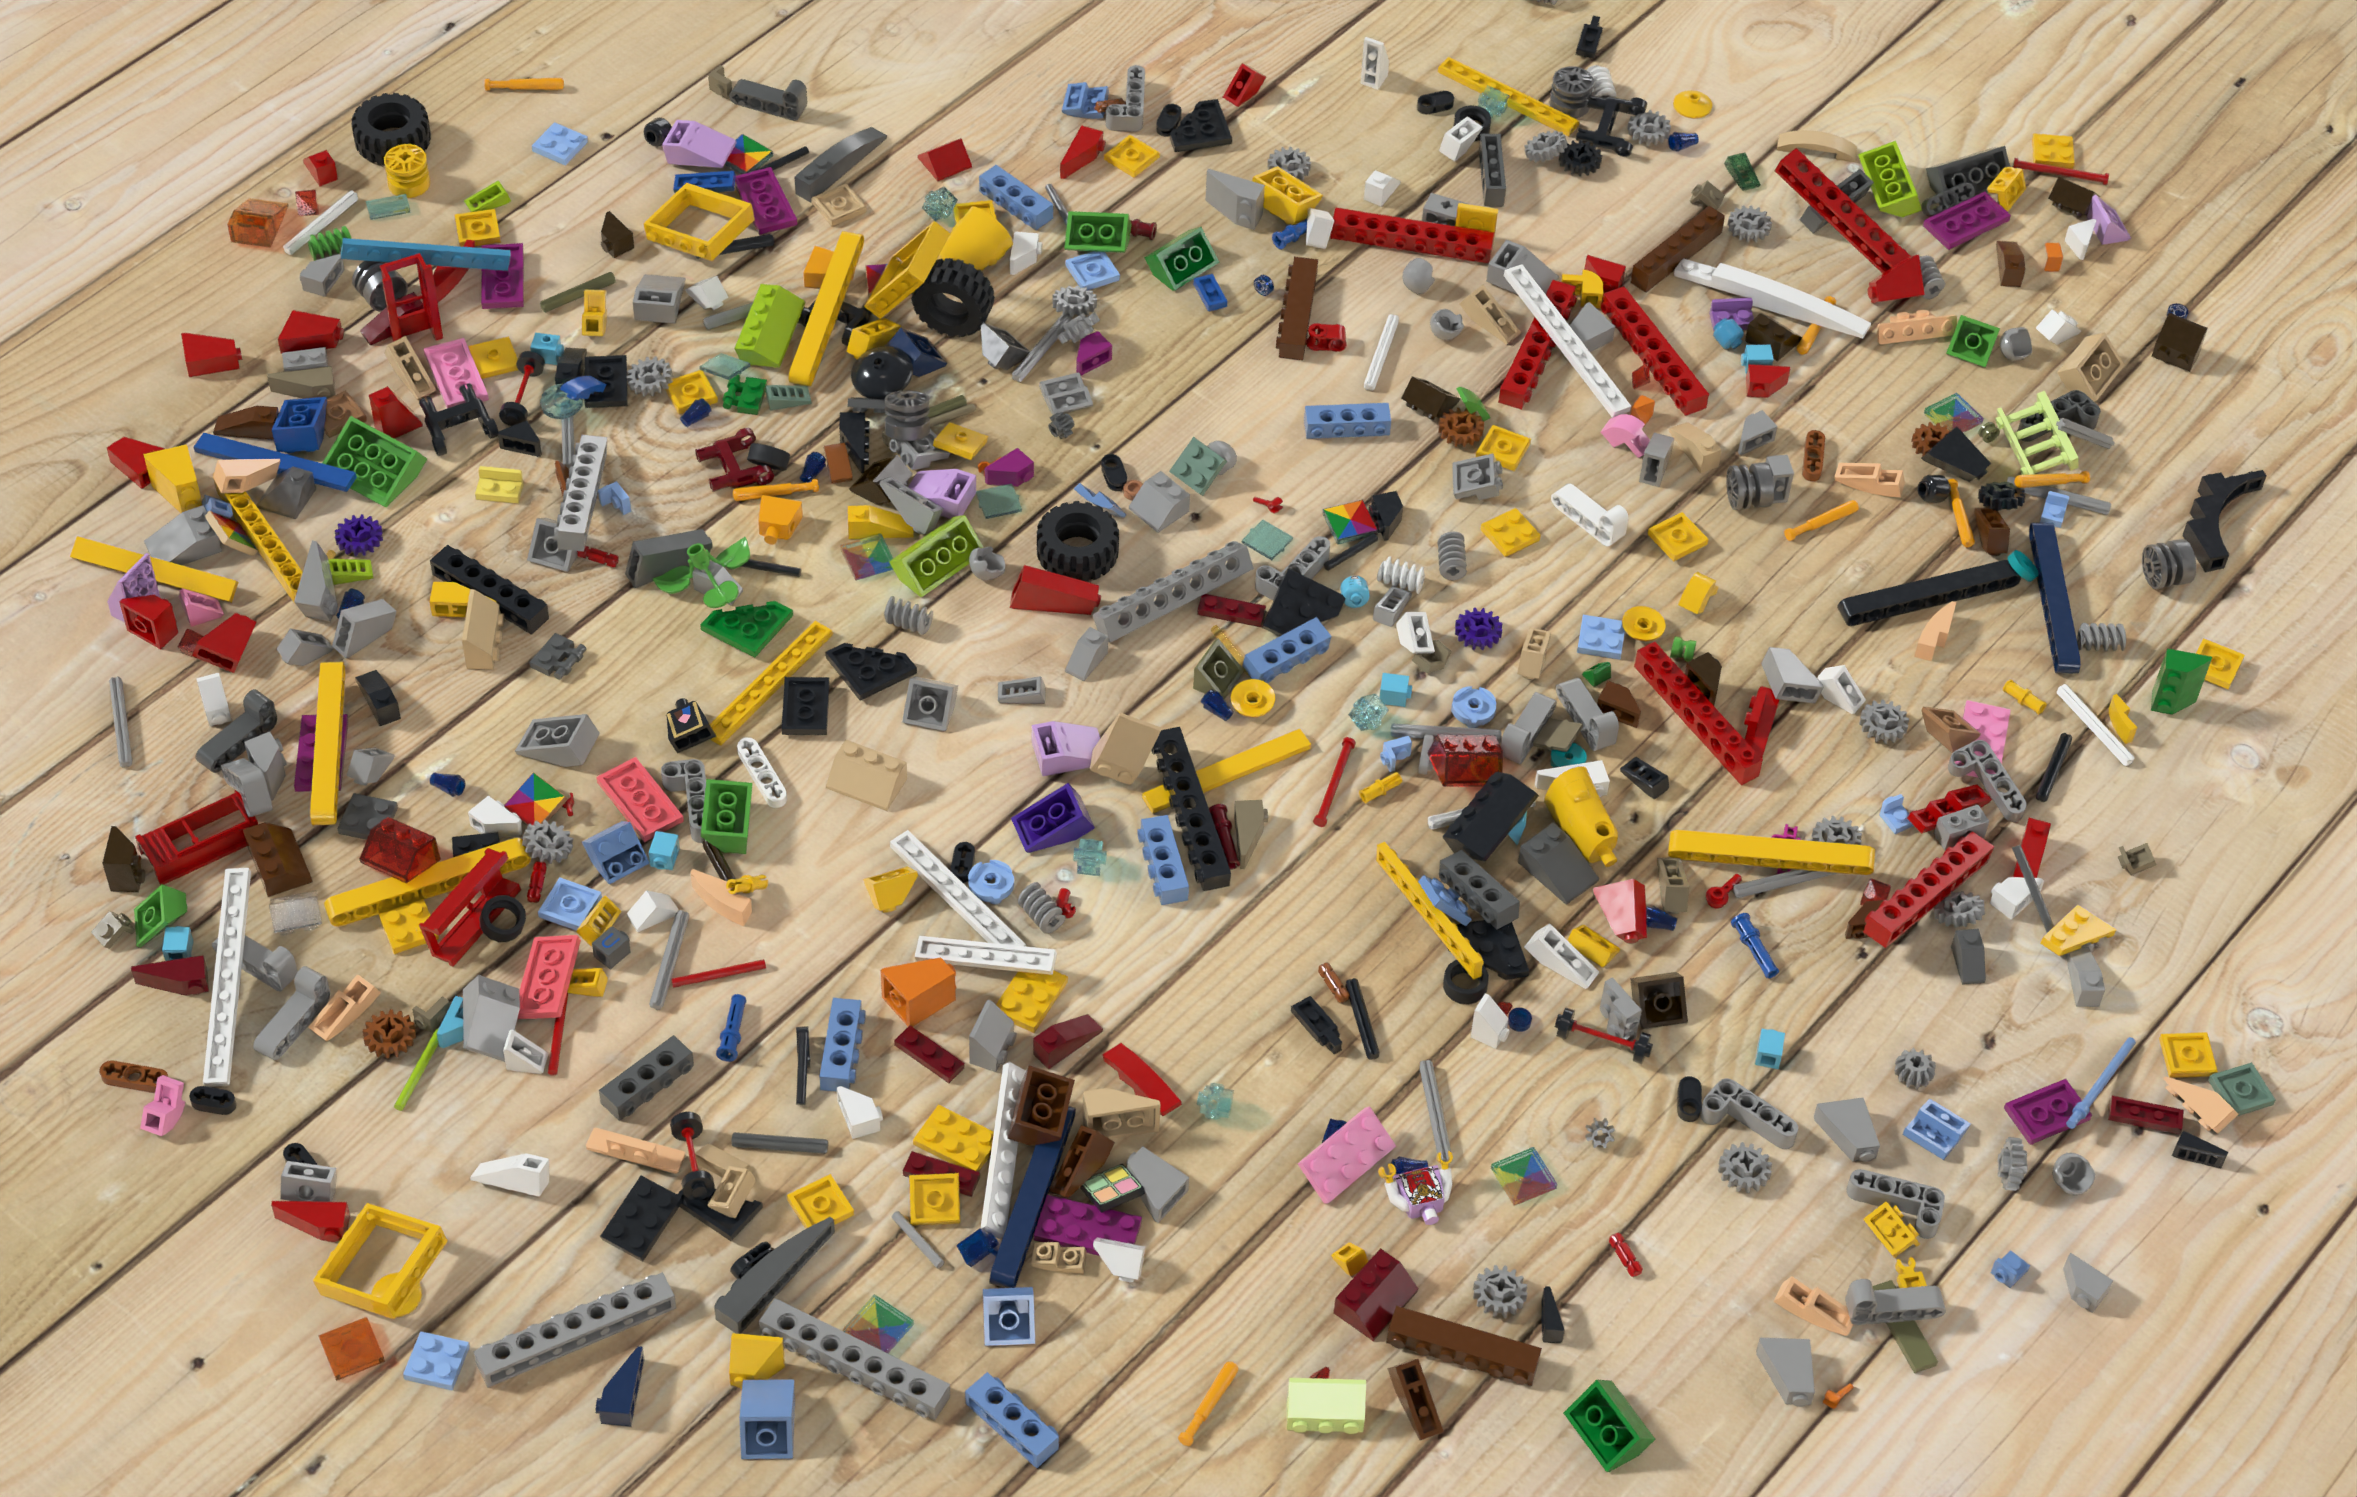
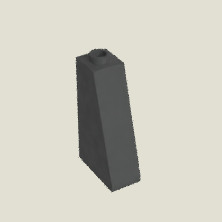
M703 529L633 541L625 574L634 588L641 587L653 582V578L659 577L676 567H690L688 563L690 558L687 554L688 548L700 543L710 553L713 546L712 540Z

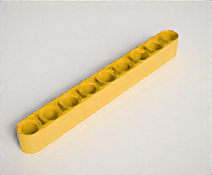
M842 231L791 365L789 371L790 383L811 387L864 246V235L846 231Z
M214 480L217 494L223 501L231 504L233 517L240 523L261 557L294 602L302 577V570L247 492L221 493Z
M344 662L320 663L310 808L312 826L335 825L337 822L345 692Z
M1686 830L1671 831L1669 836L1668 856L1680 858L1681 860L1856 875H1870L1874 872L1875 849L1866 845Z
M513 838L331 896L324 902V907L331 925L335 927L344 926L421 899H428L453 891L481 858L484 857V851L487 848L507 853L509 859L501 866V874L526 867L531 862L529 852H525L526 846H522L523 839Z

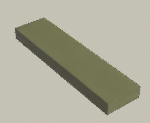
M1892 1280L1873 1286V1290L1897 1289ZM1915 1320L1886 1323L1914 1373L1937 1366L1938 1360Z

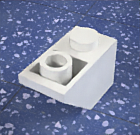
M2053 309L2036 327L2039 332L2056 345L2081 332L2076 326L2078 324L2076 320L2066 315L2063 311L2058 313Z
M487 796L468 812L470 826L480 834L498 832L499 838L519 837L523 834L520 817L516 813L509 812L500 801H495L490 796Z

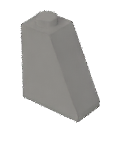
M1590 302L1585 304L1569 325L1589 352L1613 341L1615 326Z
M1658 433L1653 434L1644 452L1639 482L1660 487L1672 454L1675 438Z
M383 599L341 610L332 647L345 658L351 657L390 631L393 627L397 611Z
M1769 647L1761 664L1775 699L1816 703L1824 688L1823 684L1789 649Z
M1864 1097L1817 1104L1814 1113L1815 1122L1852 1162H1868L1876 1159L1880 1144Z
M1143 1146L1137 1153L1133 1152L1129 1156L1127 1169L1144 1187L1145 1194L1140 1196L1154 1221L1159 1223L1188 1192L1189 1177Z
M1760 1337L1756 1354L1785 1404H1793L1798 1407L1811 1405L1815 1390L1810 1339Z

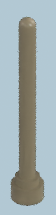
M969 404L929 419L930 428L972 413L976 410V406ZM883 431L884 443L887 447H890L891 438Z

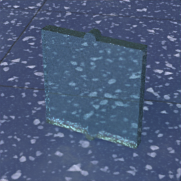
M720 353L714 358L708 359L706 363L700 366V370L730 380L736 375L742 374L744 370L750 367V363Z
M1012 484L976 491L979 508H982L985 519L1022 512L1019 495H1016Z
M1262 520L1255 528L1250 529V533L1242 539V543L1266 558L1273 560L1280 552L1285 551V547L1293 540V537Z

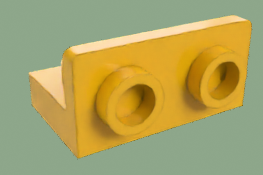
M2005 167L1987 188L1988 193L1998 194L1997 199L2000 206L2006 211H2009L2026 190L2023 170Z
M1886 1201L1863 1220L1895 1259L1911 1245L1914 1244L1916 1247L1920 1245L1916 1239L1919 1234L1911 1224L1907 1226L1901 1219L1905 1216L1898 1207L1894 1205L1891 1208Z

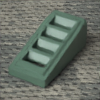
M766 386V397L770 411L812 404L807 386Z

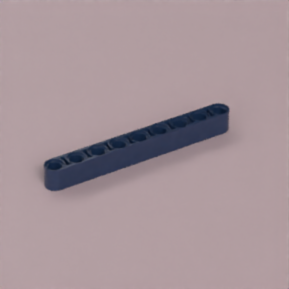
M2031 523L2029 539L2034 565L2039 573L2037 581L2055 673L2078 674L2080 672L2081 660L2055 526L2053 523Z
M1068 1107L1062 1136L1059 1141L1035 1146L995 1258L989 1284L1005 1288H1015L1046 1196L1051 1188L1074 1122L1075 1107Z

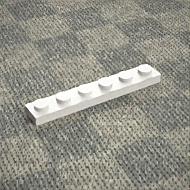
M919 936L915 952L916 961L941 957L947 964L1048 975H1053L1057 956L1055 949Z

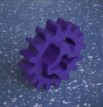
M361 514L360 518L352 515V520L345 518V524L338 523V529L335 530L336 545H339L340 551L345 550L347 555L354 552V556H357L361 552L365 556L368 550L373 553V547H380L379 541H383L382 526H379L378 520L373 521L372 516L365 519L364 514Z
M1473 608V612L1465 610V615L1459 614L1458 620L1455 622V635L1458 636L1459 642L1465 641V647L1472 645V650H1475L1477 646L1484 650L1486 645L1492 648L1493 643H1499V638L1502 637L1503 624L1499 622V616L1493 617V611L1485 613V608H1482L1481 611Z

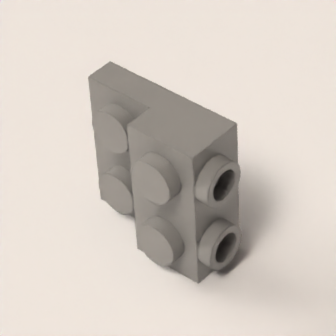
M931 429L928 436L922 439L904 441L891 438L890 441L891 451L897 452L905 465H908L912 470L929 468L931 461L948 459L950 452L933 446L934 439L937 436Z
M1494 454L1453 462V493L1456 499L1477 495L1479 500L1499 496V490L1503 489L1502 479L1498 475L1502 473V466L1500 461H1496Z
M1612 977L1605 981L1600 1011L1605 1018L1609 1019L1607 1024L1608 1034L1633 1041L1637 1036L1642 1010Z

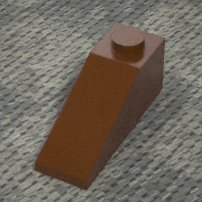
M1997 241L2000 285L2021 287L2026 269L2024 255L2018 243Z
M253 406L219 416L213 434L274 440L272 428L279 414L278 407Z
M1975 508L1974 512L1981 545L1985 552L1992 556L2008 553L2010 528L2000 513L1990 508Z
M1081 1125L1049 1191L1068 1199L1105 1164L1115 1142L1097 1130Z
M1419 1359L1409 1360L1387 1368L1395 1392L1419 1440L1444 1432Z

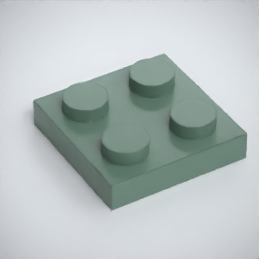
M1193 437L1169 472L1203 496L1227 460Z
M2252 1062L2212 1074L2208 1079L2214 1091L2239 1114L2238 1116L2273 1106L2276 1101Z

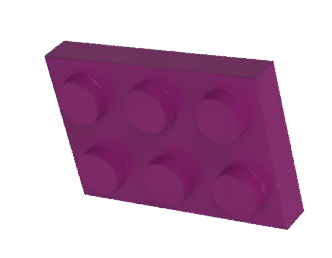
M2063 1079L2005 1103L2004 1110L2029 1145H2032L2070 1129L2066 1122L2073 1114V1108L2082 1100L2067 1079ZM2091 1112L2084 1119H2081L2076 1126L2090 1121L2092 1117Z

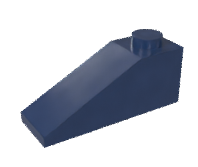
M637 1346L603 1388L602 1397L597 1398L595 1412L599 1414L601 1424L632 1426L645 1360L643 1347Z

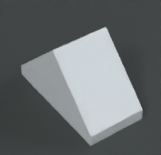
M1313 208L1308 209L1306 245L1321 249L1327 247L1334 224V219L1329 212Z
M2095 219L2068 227L2065 242L2081 260H2084L2097 221Z
M646 890L628 911L627 916L636 931L640 932L675 917L679 910L670 895Z
M514 1030L509 1031L503 1050L507 1070L534 1074L543 1073L549 1054Z

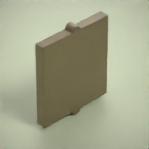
M1549 718L1533 742V745L1535 747L1547 748L1549 751L1553 749L1567 752L1582 730L1583 724L1570 722L1567 719Z

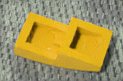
M2115 694L2108 709L2110 720L2121 740L2128 744L2133 741L2137 726L2128 717L2130 712L2128 705Z

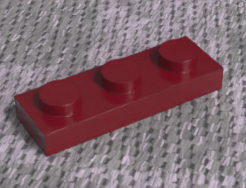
M1204 594L1201 596L1197 615L1262 627L1266 606Z
M911 1025L894 1040V1046L947 1083H950L964 1069V1062Z
M2112 1095L2109 1104L2108 1120L2181 1134L2184 1110Z
M911 1151L903 1169V1176L909 1177V1175L958 1173L959 1193L972 1197L980 1179V1172L913 1151Z

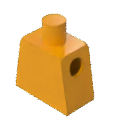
M814 246L803 272L804 287L821 288L834 251Z
M762 495L759 512V534L765 536L764 541L773 545L776 544L777 539L788 540L791 538L803 517L802 502Z

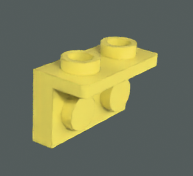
M479 467V481L475 492L476 500L519 503L524 485L521 470Z

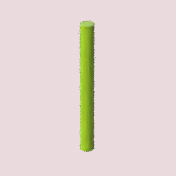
M436 1029L398 1097L394 1105L395 1109L399 1111L404 1109L439 1044L437 1038L439 1029Z

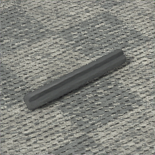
M735 1132L731 1140L733 1147L824 1154L828 1151L827 1139Z

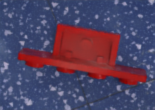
M1764 686L1758 689L1757 696L1752 695L1749 705L1752 713L1747 712L1744 725L1748 726L1744 740L1761 758H1763L1780 699H1775L1771 688Z

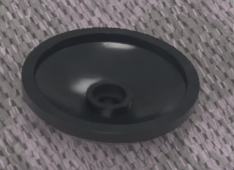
M880 346L866 351L856 360L852 367L851 380L856 391L862 396L869 399H885L888 394L903 391L908 386L913 376V365L910 357L903 350L893 346Z

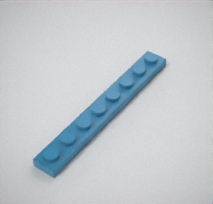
M343 238L341 247V259L392 262L420 253L426 265L508 271L511 257L510 250Z

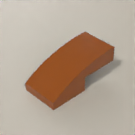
M845 443L824 446L831 484L851 481L853 476Z

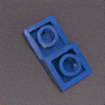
M581 376L566 382L561 386L560 390L566 392L568 398L579 401V399H588L590 393L603 392L606 384L592 376Z

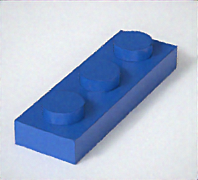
M734 171L675 174L673 190L676 193L683 185L689 183L714 192H732L735 188L736 175Z

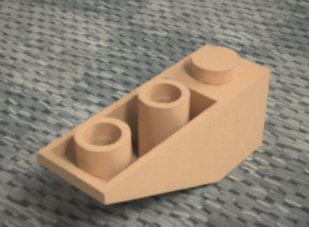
M280 459L218 460L213 478L221 493H243L276 478Z
M2165 1076L2163 1078L2168 1083L2165 1088L2175 1098L2179 1095L2185 1101L2182 1105L2191 1115L2196 1112L2201 1117L2198 1122L2208 1132L2213 1129L2218 1134L2239 1115L2217 1092Z

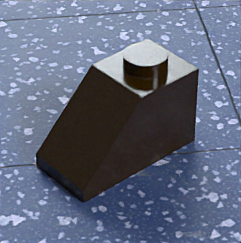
M610 211L606 212L601 230V247L606 253L616 258L634 248L633 233Z

